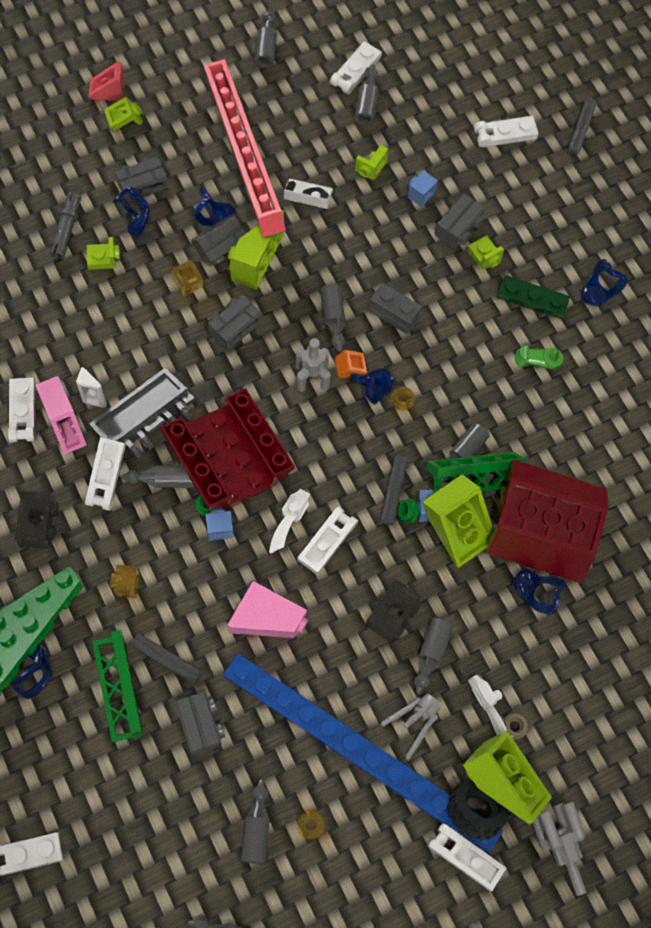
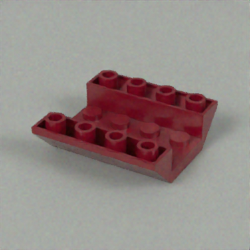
M246 388L225 397L223 407L188 423L181 417L160 427V430L209 510L230 509L271 489L295 469L294 463Z
M513 459L506 481L509 484L497 527L492 530L486 554L581 584L596 556L608 511L607 489Z

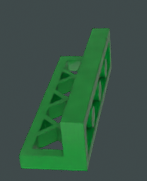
M515 452L433 460L427 461V471L434 475V493L442 488L443 477L456 479L455 476L459 477L462 474L465 477L473 474L476 477L473 483L480 487L481 492L508 489L509 484L506 483L507 479L505 477L509 474L512 460L515 459L526 463V459ZM490 472H495L498 477L492 483L487 484L484 479Z
M121 630L111 632V637L92 642L111 741L116 743L141 737L144 734L124 636ZM113 644L115 654L110 661L101 656L100 646ZM102 661L107 664L105 668H103ZM110 667L119 672L120 678L115 686L105 679V675ZM107 686L112 689L109 694H108ZM115 692L124 697L125 704L120 711L113 708L110 704V700ZM112 711L117 714V716L115 717L114 720H113ZM120 717L129 722L130 732L116 735L115 725Z

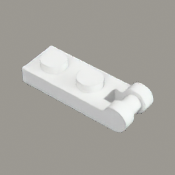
M364 41L340 70L332 75L329 83L334 87L339 86L344 93L349 95L365 77V69L367 67L370 68L372 64L375 65L381 58L382 52Z
M533 116L488 123L479 121L474 124L475 133L479 136L477 141L480 147L534 140L538 137V130Z
M34 378L9 379L8 437L10 443L18 442V440L26 439L27 442L35 441ZM26 426V430H18V427Z
M100 437L85 505L92 507L98 505L102 506L104 510H111L126 443ZM98 488L105 490L104 497L97 495Z
M338 506L299 555L297 561L318 575L349 533L356 527L358 520L353 516L350 518L344 514V510ZM340 522L344 527L340 529L335 523Z
M442 823L438 829L439 834L436 839H432L427 847L490 892L493 891L506 867ZM448 839L455 843L451 851L444 847Z
M58 832L0 846V856L5 855L6 865L0 866V876L64 861Z

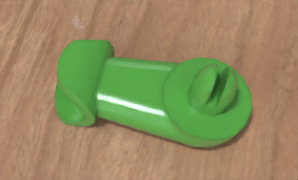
M522 346L516 351L515 361L517 366L520 367L530 364L555 369L563 363V355L555 348L529 349V346Z

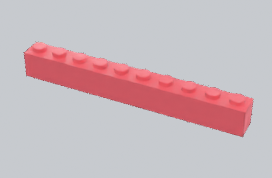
M223 59L206 64L204 68L209 87L262 236L264 238L286 231L280 206L226 61Z

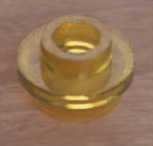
M398 387L392 392L391 402L395 408L407 410L413 406L415 395L408 387ZM405 397L407 401L401 402L398 398Z
M316 812L304 813L299 818L297 825L300 835L308 840L320 837L324 831L323 818ZM312 820L316 823L314 830L306 828L308 821Z

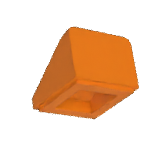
M343 350L335 357L339 378L367 375L364 353Z

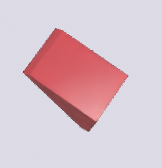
M116 62L91 79L89 98L114 101L123 99L125 80L121 62Z

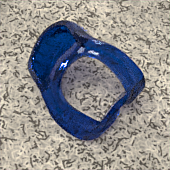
M128 187L114 199L113 203H121L135 217L128 224L127 231L132 236H139L144 231L149 217V205L139 191ZM130 193L140 203L142 207L141 213L133 210L122 197Z
M203 187L200 188L199 192L203 200L195 208V219L199 224L211 227L227 216L234 215L237 218L233 205L226 202H215L207 190ZM209 203L211 214L209 218H205L200 211Z
M601 259L596 264L591 279L586 282L581 290L582 300L586 304L595 307L605 304L613 296L623 291L628 282L627 276L620 271L613 270L608 260ZM603 269H606L609 275L619 278L617 284L611 290L605 289L599 283V274Z
M383 368L375 369L366 375H350L354 382L365 386L366 397L373 405H376L379 400L387 396L394 386L393 375Z
M530 569L520 570L516 574L513 583L516 594L535 611L543 614H553L557 610L560 602V593L566 588L564 580L552 576H539ZM550 584L557 587L553 604L540 603L534 599L535 589L539 585Z
M40 644L37 645L32 655H27L34 665L24 671L15 681L12 680L10 682L13 689L25 699L37 696L46 688L51 679L52 670L49 657L44 646ZM41 670L43 673L42 679L36 686L25 693L19 686L32 673Z

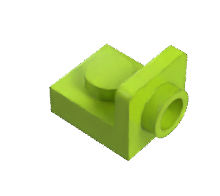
M127 97L104 109L109 126L114 131L131 121L136 122L138 125L143 123L140 116L142 114L141 108L136 102L133 103Z
M380 145L376 152L373 151L370 154L368 160L358 155L355 161V171L362 177L375 180L387 162L389 148Z
M485 236L468 245L467 251L483 271L488 267L493 268L501 262L504 249L502 246L496 248L488 236Z
M108 237V244L87 245L88 270L116 268V259H120L119 245L114 244L113 237Z

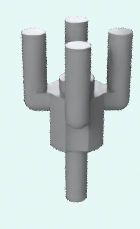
M316 338L310 340L309 346L305 351L303 349L296 351L295 367L297 370H300L297 373L296 388L299 392L306 390V379L308 377L318 376L321 378V390L327 391L330 388L331 373L327 370L329 350L326 348L320 349L319 340Z
M574 802L564 805L560 803L553 806L560 826L559 829H556L550 811L540 813L532 824L540 847L543 850H552L557 866L566 865L576 896L587 893L576 861L583 858L578 842L584 840L585 833Z

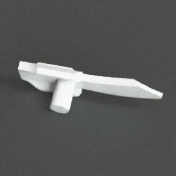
M299 489L296 493L291 494L282 508L284 519L274 533L269 550L270 554L284 548L286 536L292 523L300 521L308 508L310 494L304 490Z
M478 675L473 676L468 682L484 711L487 712L496 735H499L507 729L493 705L502 699V694L499 690L492 691L488 682L482 680Z

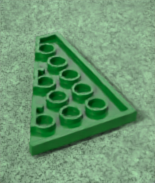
M70 566L0 610V696L2 690L10 684L20 671L18 666L28 654H33L38 643L55 625L54 619L62 609L66 610L69 607L72 599L84 587Z

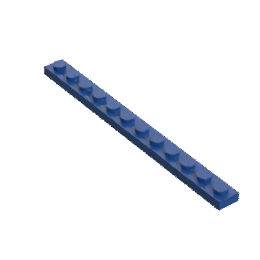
M237 654L223 674L226 679L441 824L449 826L488 855L491 853L503 832L502 829L495 837L493 836L489 840L472 839L466 834H462L453 825V821L448 815L447 804L451 795L240 654ZM470 809V811H471L473 814H475L476 816H478V817H480V818H482V819H485L484 817H482L481 815H479L478 813H476L475 811H473L472 809Z

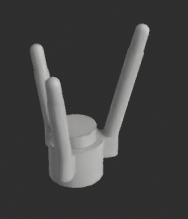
M425 694L422 698L417 697L411 704L381 722V725L385 726L414 709L415 714L403 725L404 728H408L418 718L422 721L427 719L426 724L405 756L406 760H410L431 725L438 719L436 713L441 709V706L430 694Z

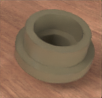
M512 713L503 719V723L513 740H519L526 735L528 723L522 715ZM510 723H516L519 727L518 731H512Z

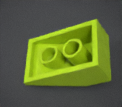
M281 210L284 220V210ZM257 225L239 238L236 246H232L228 254L231 281L257 290L284 236V231L263 238L260 227Z
M463 474L422 501L429 521L456 567H461L488 547L493 526L481 489Z
M507 730L485 741L463 764L467 775L474 781L478 789L528 824L536 820L552 798Z

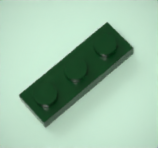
M504 275L497 295L498 299L561 320L564 318L571 297Z

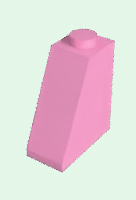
M56 376L36 384L35 386L63 454L87 446L59 377Z
M253 581L229 621L228 631L233 634L295 638L297 632L302 633L309 620L306 619V609Z

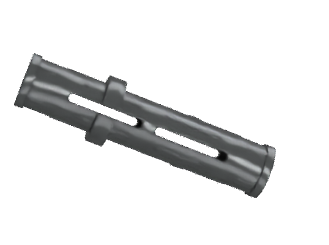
M71 192L67 193L64 208L59 214L61 216L50 251V256L55 259H59V255L60 259H64L74 222L78 219L77 210L82 197L73 192V195Z

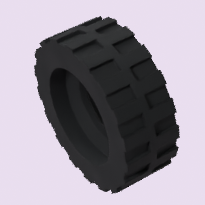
M465 778L458 784L449 797V803L447 804L448 815L452 819L453 825L462 834L464 833L469 838H476L477 840H489L493 836L495 837L506 824L511 813L507 808L478 789L470 778ZM469 798H476L484 802L491 811L490 817L482 819L473 814L467 806V800Z

